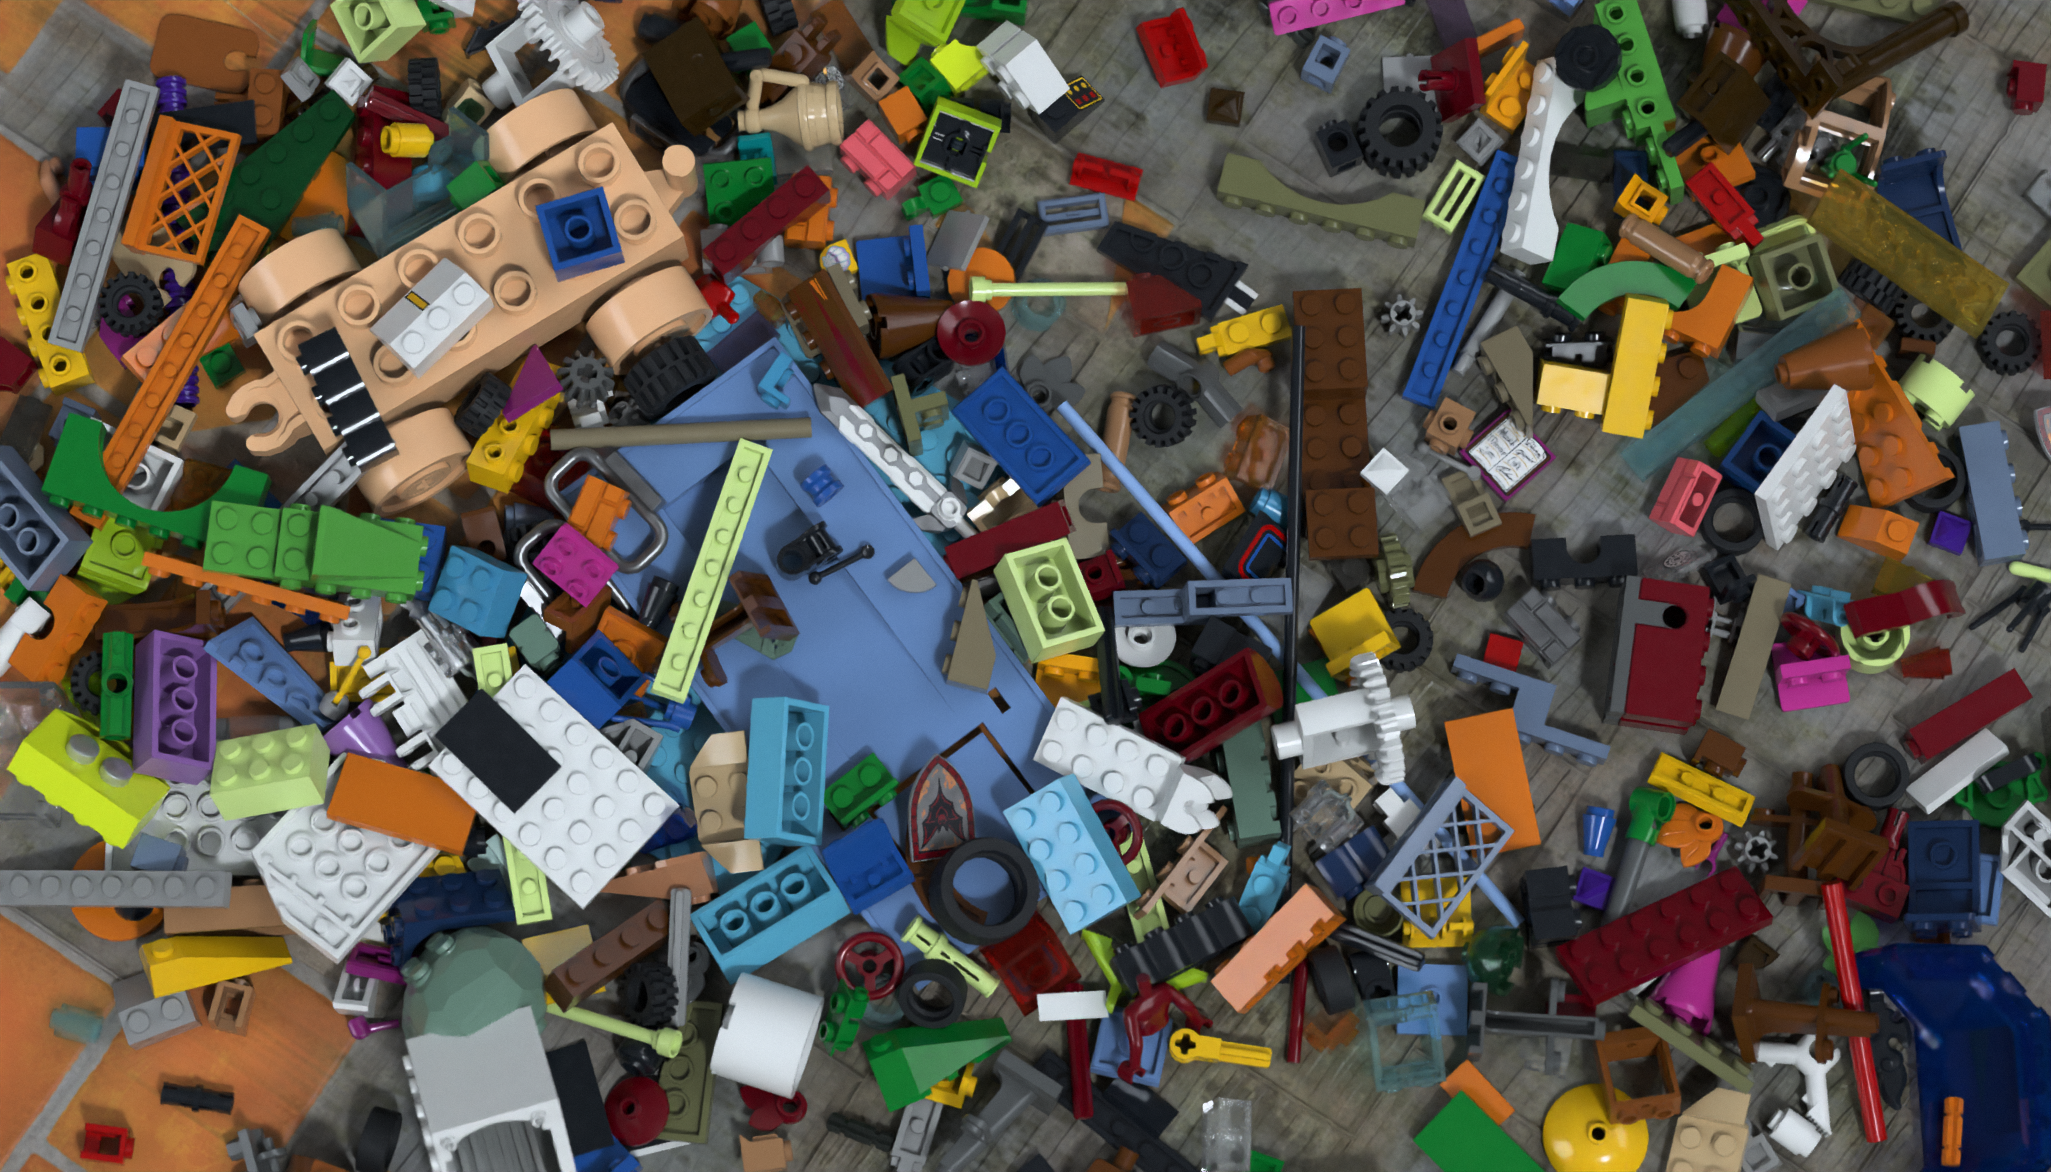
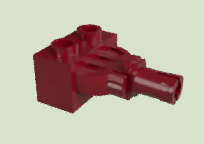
M83 158L73 160L70 164L68 181L59 190L60 198L35 227L32 252L66 267L71 265L92 194L93 185L89 182L92 164L88 160Z
M1893 807L1888 808L1886 818L1879 833L1880 837L1889 839L1888 852L1855 891L1848 889L1847 880L1835 876L1833 881H1842L1847 907L1861 911L1889 924L1894 923L1899 918L1910 886L1905 884L1906 873L1902 863L1907 850L1900 848L1894 860L1895 853L1899 847V840L1910 815L1902 811L1898 815L1894 826L1899 809Z

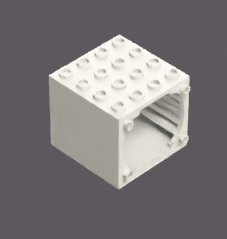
M531 1006L519 1008L467 1037L442 1036L429 1033L405 1040L409 1054L402 1057L407 1076L415 1075V1078L408 1080L414 1101L416 1102L415 1106L433 1172H576L558 1096Z

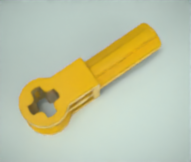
M1188 1028L1176 1031L1172 1035L1169 1044L1171 1057L1176 1062L1182 1064L1190 1063L1194 1060L1218 1063L1219 1061L1260 1068H1269L1271 1064L1272 1050L1268 1047L1222 1041L1221 1038L1198 1035L1194 1030ZM1182 1038H1188L1189 1044L1195 1046V1049H1189L1187 1054H1181V1048L1175 1046V1043H1181Z

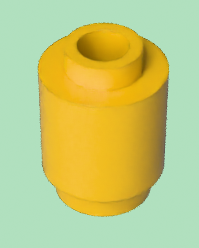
M392 123L390 126L383 127L380 144L382 151L389 153L392 157L425 158L429 151L433 149L434 135L426 124Z

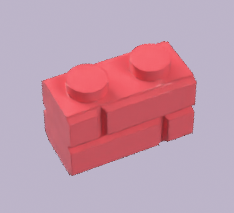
M870 119L866 120L855 133H852L840 145L841 163L852 174L858 171L866 179L863 182L864 186L876 198L881 194L887 201L890 200L917 174L916 166Z
M1677 457L1657 502L1650 513L1649 519L1671 533L1694 537L1721 482L1722 474L1701 461Z

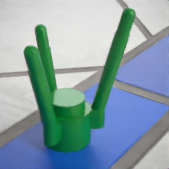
M1863 133L1850 142L1843 143L1840 150L1829 153L1825 159V165L1821 166L1820 171L1826 173L1829 178L1848 177L1851 180H1856L1868 186L1877 187V181L1855 171L1857 161L1851 153L1853 148L1868 139V134Z

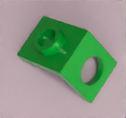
M312 19L303 32L300 57L315 74L322 77H330L346 56L314 49L318 20Z

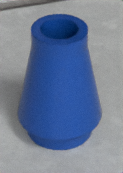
M1587 806L1586 814H1582L1584 855L1604 857L1605 848L1617 820L1613 819L1615 810Z

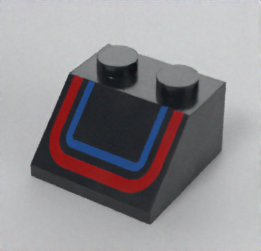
M1260 510L1223 566L1222 577L1225 580L1272 578L1278 567L1286 568L1287 532L1265 512Z

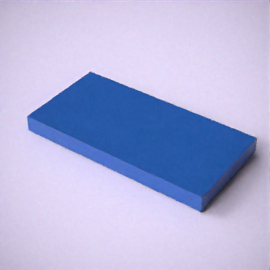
M1003 366L951 410L952 415L1038 508L1091 464L1089 458Z

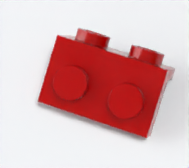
M1184 7L1177 8L1170 16L1141 22L1136 27L1160 88L1194 81L1208 68L1206 54L1200 47L1194 32L1193 23L1188 18Z

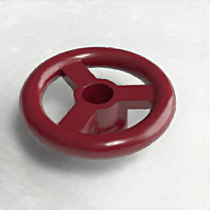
M1785 612L1781 615L1783 627L1792 636L1787 642L1786 647L1796 657L1809 661L1814 653L1825 658L1839 656L1840 648L1837 642L1816 623L1794 612Z
M1103 799L1094 802L1091 805L1096 813L1108 809L1121 813L1119 817L1108 819L1102 825L1124 865L1129 864L1139 853L1143 842V828L1139 817L1131 807L1121 801ZM1110 827L1115 830V838L1111 837L1109 833ZM1132 828L1133 839L1131 846L1122 855L1119 845L1129 840Z
M865 931L849 937L840 946L835 957L834 968L838 982L844 979L848 988L855 990L856 986L847 977L845 961L847 960L855 964L859 974L865 977V988L869 992V1001L879 1000L891 994L899 986L904 975L905 963L902 951L894 940L879 932ZM863 942H876L887 948L881 953L875 949H865L859 954L851 950ZM871 959L875 961L876 967L873 970H866L863 967V963ZM893 959L894 971L891 979L883 987L876 989L875 977L881 973L884 963Z

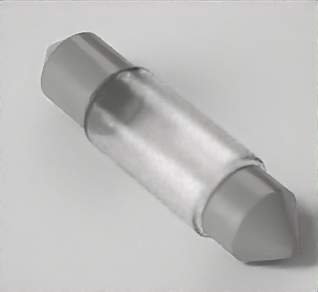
M279 714L216 718V740L233 739L304 725L292 716H280Z

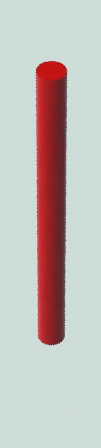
M1842 881L1825 882L1821 884L1842 1007L1843 1009L1865 1011ZM1848 1036L1866 1141L1868 1143H1876L1887 1140L1870 1038Z

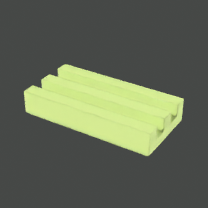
M1456 160L1423 213L1422 219L1425 221L1429 220L1434 223L1433 226L1438 229H1444L1445 233L1451 236L1485 181L1486 176ZM1459 170L1465 173L1438 216L1433 214ZM1471 177L1474 178L1476 181L1450 223L1445 221L1446 216Z

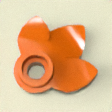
M1678 803L1676 804L1673 817L1662 825L1656 843L1666 847L1681 848L1682 866L1684 868L1692 867L1709 857L1712 843L1716 842L1723 834V821L1720 817L1705 810L1699 811L1691 804ZM1702 823H1711L1712 827L1702 829L1700 825Z

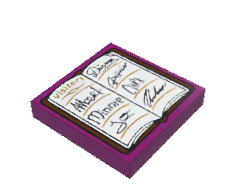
M1510 408L1468 443L1465 450L1459 451V455L1470 467L1477 466L1480 468V478L1504 504L1556 459V456L1534 432L1533 438L1528 440L1523 430L1517 431L1509 415L1512 412Z

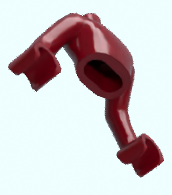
M1147 973L1137 975L1136 981L1139 994L1123 1010V1022L1129 1041L1130 1053L1129 1060H1125L1119 1065L1117 1075L1130 1085L1133 1084L1132 1078L1134 1074L1143 1077L1146 1072L1141 1067L1144 1046L1142 1036L1153 1035L1167 1025L1169 1022L1168 1011L1170 1003H1173L1187 1017L1185 1027L1194 1030L1198 1035H1201L1200 1029L1202 1025L1208 1029L1213 1026L1212 1020L1202 1015L1194 1003L1171 984L1162 982L1152 986L1150 975Z

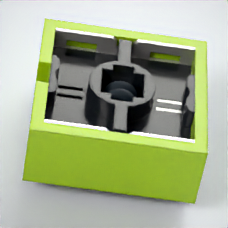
M938 96L914 156L913 165L977 188L987 164L988 155L985 153L986 151L992 152L1001 129L1002 119Z

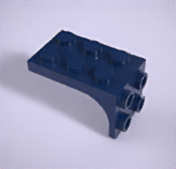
M1927 148L1915 154L1916 157L1903 159L1902 156H1894L1882 162L1883 165L1878 168L1873 177V180L1878 183L1877 187L1874 188L1873 198L1899 286L1963 271L1967 268L1944 186L1943 165L1947 158L1945 150L1936 151L1935 148Z
M1908 821L1910 889L1908 914L1903 915V922L1911 934H1916L1918 939L1937 938V933H1951L1953 938L1965 939L1972 938L1973 933H1982L1980 821Z
M482 869L474 872L447 873L445 875L423 878L417 877L385 912L386 917H388V924H383V938L385 945H391L390 956L392 965L398 966L401 973L403 966L411 959L412 952L417 944L434 932L515 921V908L500 869Z

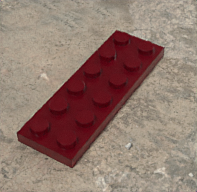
M1735 865L1556 947L1555 956L1591 1007H1594L1772 925L1773 915Z

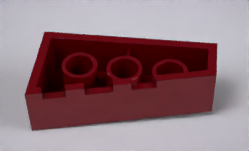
M373 85L364 96L360 97L357 104L359 119L347 235L386 242L412 214V158L392 157L389 153L382 151L380 144L381 131L384 126H390L395 122L365 109L364 101L368 93L374 90L407 106H410L409 92Z

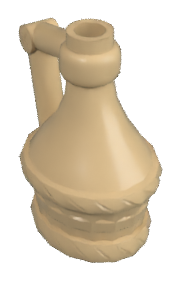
M768 68L751 70L747 93L750 100L746 102L747 108L745 110L737 112L739 131H747L750 134L759 133L761 130L774 131L788 137L809 152L813 151L814 148L830 143L839 146L844 142L843 110L837 81L830 80L826 84L810 82L809 78L804 74ZM763 82L794 87L779 102L769 107L759 108Z

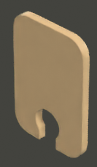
M128 214L122 220L112 259L124 276H128L129 271L135 272L137 276L141 273L146 275L148 280L151 279L161 293L164 306H166L172 298L167 291L160 288V274L167 268L173 269L176 281L181 287H185L195 276L197 265L147 253L145 255L132 253L121 244L129 218ZM165 227L153 233L150 245L160 247L171 240ZM171 227V229H172L174 235H175V236H178V235L175 233V231L173 230V228ZM182 242L179 243L184 253L190 254ZM175 246L170 249V250L177 251V249H176ZM137 294L138 297L140 298V300H141V301L143 302V304H144V299H143V297H142L141 295Z

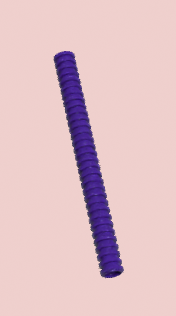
M164 76L156 81V86L161 90L158 97L160 99L157 101V107L160 110L157 113L184 110L187 106V100L184 99L187 96V91L184 89L187 81L184 78ZM182 163L172 170L170 178L175 185L190 176V173L185 164ZM191 184L179 191L185 204L190 202L188 199L191 198V192L188 189L191 187ZM174 195L164 200L161 206L165 217L181 207ZM175 220L169 223L177 235L184 232ZM189 237L182 243L187 248L189 253L193 254L192 252H190V250H192L194 247L193 243L190 242L191 238ZM167 268L164 270L167 271L164 275V280L167 282L164 285V290L172 298L165 306V311L169 313L166 315L165 320L192 298L194 294L192 291L195 290V284L192 281L195 279V276L185 287H181L175 279L173 269ZM195 366L174 403L175 406L190 408L200 403V398L196 396L200 392L199 387L196 386L199 382V377L195 376L199 372L198 366Z

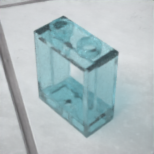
M1432 990L1363 1001L1371 1075L1377 1092L1394 1093L1405 1087L1417 1085L1419 1087H1431L1436 1085L1437 1082L1446 1081L1438 1005ZM1427 1019L1431 1060L1381 1068L1377 1027Z

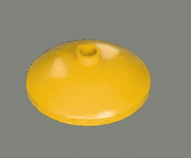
M1585 1084L1565 1092L1554 1102L1544 1121L1542 1141L1546 1157L1556 1172H1636L1647 1152L1648 1128L1645 1119L1638 1120L1630 1125L1620 1123L1610 1125L1601 1084ZM1614 1088L1617 1101L1631 1099L1621 1090ZM1594 1128L1603 1130V1140L1598 1141L1592 1137V1130Z

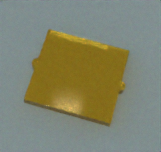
M1886 556L1871 593L1880 596L1900 592L1923 583L1935 581V579L1917 571L1913 566H1907Z

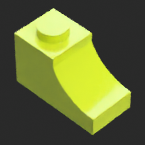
M956 39L949 44L939 45L931 54L930 64L945 77L955 98H959L989 73L980 61L983 55L976 46L960 44Z

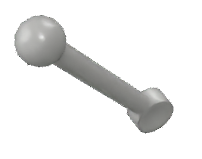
M1425 441L1417 445L1418 453L1422 455L1429 454L1467 473V477L1471 481H1476L1481 477L1479 467H1468L1446 455L1439 454L1429 448L1428 443Z

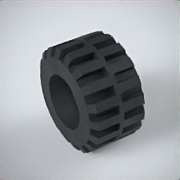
M1392 86L1389 93H1386L1385 89L1377 92L1375 99L1371 97L1367 101L1366 107L1362 108L1356 130V141L1363 153V159L1367 158L1368 160L1367 166L1371 170L1375 167L1379 168V175L1386 177L1387 172L1393 173V179H1400L1401 174L1406 173L1407 178L1413 177L1416 170L1423 172L1427 169L1428 163L1433 162L1439 150L1443 134L1440 111H1435L1436 104L1432 99L1429 102L1425 100V93L1419 91L1418 95L1413 94L1412 87L1406 86L1405 92L1399 91V86ZM1393 118L1405 119L1416 127L1419 139L1406 147L1393 146L1384 140L1379 128L1387 120Z
M688 335L670 340L643 357L629 371L623 381V385L648 420L658 419L669 414L713 382L718 374V370L695 336Z

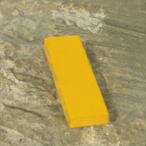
M1663 752L1658 756L1647 783L1663 791L1670 792L1674 796L1741 828L1756 798Z

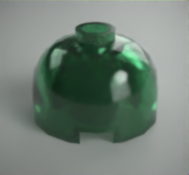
M1497 924L1487 926L1475 933L1471 942L1467 941L1463 946L1461 960L1465 962V969L1469 980L1472 983H1488L1487 993L1504 997L1510 993L1515 985L1509 982L1514 967L1521 968L1524 953V937L1517 935L1520 930L1519 928Z

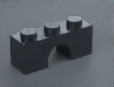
M1635 534L1600 536L1597 541V559L1587 564L1578 563L1569 556L1566 538L1531 539L1529 544L1531 587L1540 586L1541 591L1560 590L1561 585H1574L1575 589L1585 590L1595 588L1597 583H1609L1611 588H1620L1627 575L1638 576Z

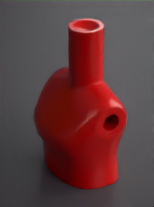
M706 274L695 282L713 311L711 320L719 315L729 324H734L739 320V314L730 306L736 294L728 286L719 281L713 274Z

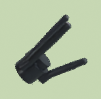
M2034 580L2028 587L2021 585L2013 595L1971 623L1969 629H1976L2020 599L2018 604L2022 610L2007 626L2006 631L2011 633L2027 615H2036L2019 647V652L2024 653L2041 622L2051 611L2048 606L2051 603V589L2039 580Z

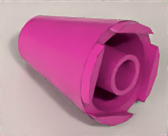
M1720 949L1665 973L1648 996V998L1658 1003L1664 1009L1663 1012L1673 1018L1682 1019L1693 1030L1698 1031L1704 1036L1709 1034L1713 1022Z

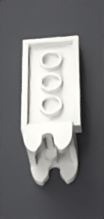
M1066 696L1060 697L1033 758L1034 761L1064 776L1074 773L1081 785L1109 799L1127 804L1134 812L1152 821H1158L1159 819L1162 825L1183 834H1193L1201 829L1217 827L1220 822L1215 813L1208 809V803H1213L1214 798L1217 800L1232 798L1230 786L1220 776L1204 768L1184 764L1186 757L1121 724L1117 726L1114 724L1107 725L1104 722L1103 715Z

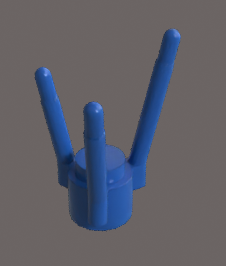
M648 671L645 672V678L654 683L656 676ZM633 694L630 698L631 700L663 711V718L669 721L625 715H613L610 720L624 723V721L635 719L645 726L669 729L679 733L680 728L689 730L698 705L690 702L692 697L687 695L684 704L670 699L667 704L645 696L641 698Z

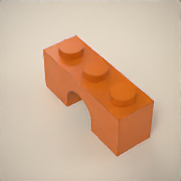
M60 574L44 601V604L54 614L52 631L44 639L25 633L8 663L33 683L56 689L77 652L82 648L83 642L94 624L100 618L108 601L83 581Z

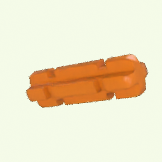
M1946 1097L1944 1101V1113H1946V1116L1943 1118L1942 1146H1944V1149H1942L1941 1163L1948 1167H1957L1961 1162V1151L1959 1148L1962 1144L1963 1118L1960 1115L1963 1114L1964 1101L1959 1097Z

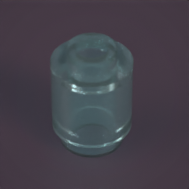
M63 1003L60 1009L54 1008L49 1028L54 1029V1037L87 1045L89 1042L97 1044L102 1031L104 1017L97 1015V1011Z

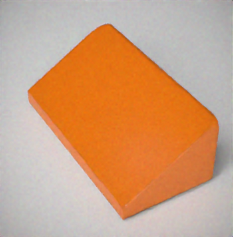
M1468 1059L1440 1084L1442 1089L1452 1099L1463 1090L1499 1126L1515 1112V1109Z

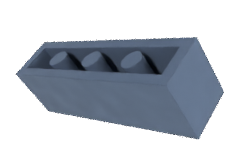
M1999 421L1958 427L1953 434L1956 454L1965 468L1966 484L1964 486V494L1969 519L1973 522L1971 529L1979 567L2020 561L2026 554L2025 550L2029 549V540L2026 530H2021L2019 517L2022 516V505L2019 496H2014L2012 483H2015V470L2013 464L2007 462L2005 450L2009 449L2007 433L2005 430H2001Z

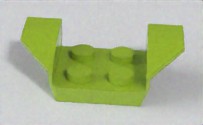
M896 0L891 10L892 16L886 15L887 54L908 68L912 64L921 44L937 47L946 43L966 0Z
M111 517L102 531L93 528L90 536L93 543L85 551L79 569L73 577L83 581L108 601L106 605L120 604L147 590L152 574L147 573L149 567L141 565L144 553L150 547L161 549L164 540L150 536L148 534L149 529L136 526L135 530L126 529L114 523L116 519Z

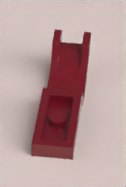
M1946 579L1923 583L1900 592L1852 601L1843 606L1855 638L1903 629L1937 616L1946 615L1948 619L1966 614L1955 589L1954 581Z

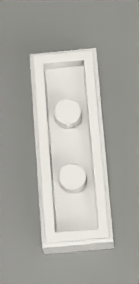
M1984 728L1910 784L1905 791L1907 797L1929 815L2007 756L2009 750L2001 740L1987 728Z

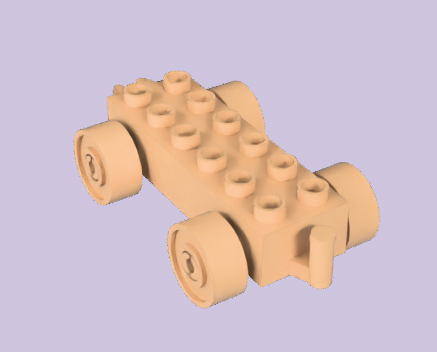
M568 88L553 90L539 95L507 113L494 123L477 142L475 147L476 154L480 160L489 161L505 182V186L365 269L361 268L340 232L334 228L320 229L307 233L268 254L244 275L238 285V291L248 308L253 307L262 322V330L253 335L274 371L263 379L254 380L243 385L231 396L226 406V414L234 423L242 422L248 416L250 410L259 404H269L277 409L279 420L273 430L267 433L253 434L247 438L246 446L250 453L254 456H272L293 446L298 439L313 434L327 458H329L345 442L342 434L335 437L326 419L332 415L327 404L320 407L311 390V387L317 385L312 374L310 373L305 376L295 358L301 355L297 345L333 327H336L390 436L396 442L395 446L399 452V455L371 468L356 483L373 513L381 517L400 513L424 502L448 487L468 470L466 461L473 448L461 428L455 424L454 417L449 409L437 407L473 387L480 380L481 376L487 372L492 375L528 354L534 345L542 346L590 316L592 317L586 325V330L602 356L606 357L607 364L613 368L615 375L628 374L632 367L643 357L670 340L688 335L696 336L709 323L713 316V311L686 268L676 266L688 259L689 255L684 235L671 216L686 197L691 196L698 187L695 157L688 147L684 145L668 147L664 151L662 161L664 169L644 172L613 122L598 130L574 90ZM603 186L625 263L558 282L535 206ZM443 258H447L464 270L490 295L494 307L418 379L369 329Z

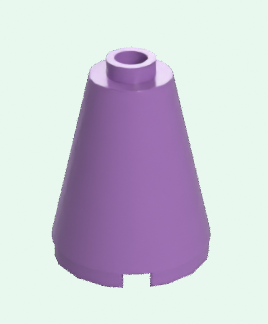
M370 697L323 736L330 749V755L335 759L343 752L347 754L349 752L408 768L404 757L399 758L395 752L398 746L381 715L373 717L370 710L375 704Z

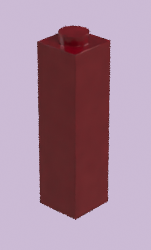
M1062 499L944 547L946 555H943V559L951 571L955 573L956 578L960 579L999 563L1005 554L1048 543L1077 530L1066 503Z
M2013 668L1909 729L1903 735L1906 740L1903 743L1905 750L1913 760L1918 759L1920 764L1923 765L2027 704L2033 696L2016 669Z

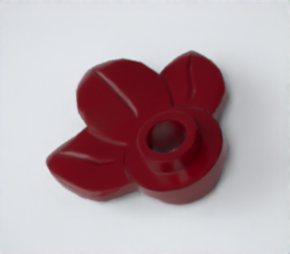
M749 1085L740 1088V1095L744 1104L754 1111L748 1124L757 1130L771 1131L783 1123L796 1124L807 1113V1101L798 1091L795 1092L792 1099ZM786 1104H792L796 1110L788 1113L783 1107Z

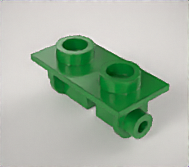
M844 979L840 980L836 992L832 993L827 1017L821 1022L819 1027V1038L823 1042L829 1056H833L835 1049L844 1052L853 1045L860 1024L856 1020L849 1019H862L870 1000L869 992L866 988L857 986L855 990L849 989Z

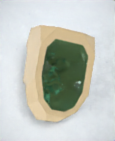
M468 78L447 102V106L441 116V121L471 134L489 116L495 105L484 93L482 85L474 79Z

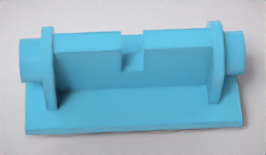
M1812 585L1811 591H1797V593L1806 595L1804 613L1807 618L1839 627H1844L1849 623L1843 606L1856 601L1850 599V592L1833 590V588Z

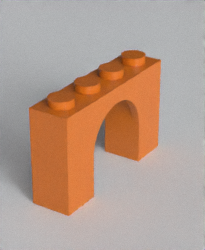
M1621 238L1608 264L1622 261L1653 262L1654 257L1631 244L1628 239ZM1722 264L1706 297L1692 309L1673 313L1670 330L1664 329L1663 339L1672 344H1677L1679 341L1688 345L1690 350L1700 357L1708 358L1710 355L1718 359L1753 289L1754 278ZM1625 297L1616 298L1600 306L1598 309L1610 316H1615L1616 313L1622 315Z

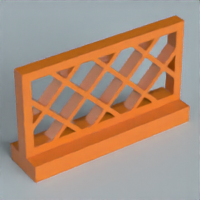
M160 115L121 244L135 254L145 255L147 253L204 266L242 136L232 132L176 121L173 117ZM184 132L196 134L200 143L184 153L180 146ZM219 140L230 141L227 153L215 160L209 146ZM205 150L211 163L195 172L188 159ZM184 163L190 176L174 185L170 178L172 170ZM215 169L219 175L218 183L210 190L205 191L199 179ZM195 182L201 195L185 204L179 191ZM174 195L181 207L165 217L161 211L162 203ZM206 202L210 209L208 216L196 224L189 211ZM185 214L192 227L175 236L169 223ZM165 227L171 240L160 247L150 245L153 233ZM196 233L200 241L196 255L184 253L179 243ZM175 246L176 249H177V251L170 250V249Z

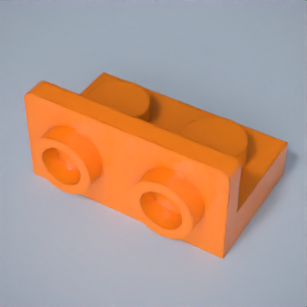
M1210 471L1201 475L1195 480L1196 484L1186 491L1182 489L1172 493L1167 497V503L1161 506L1193 544L1246 511L1228 478L1218 471L1215 473Z

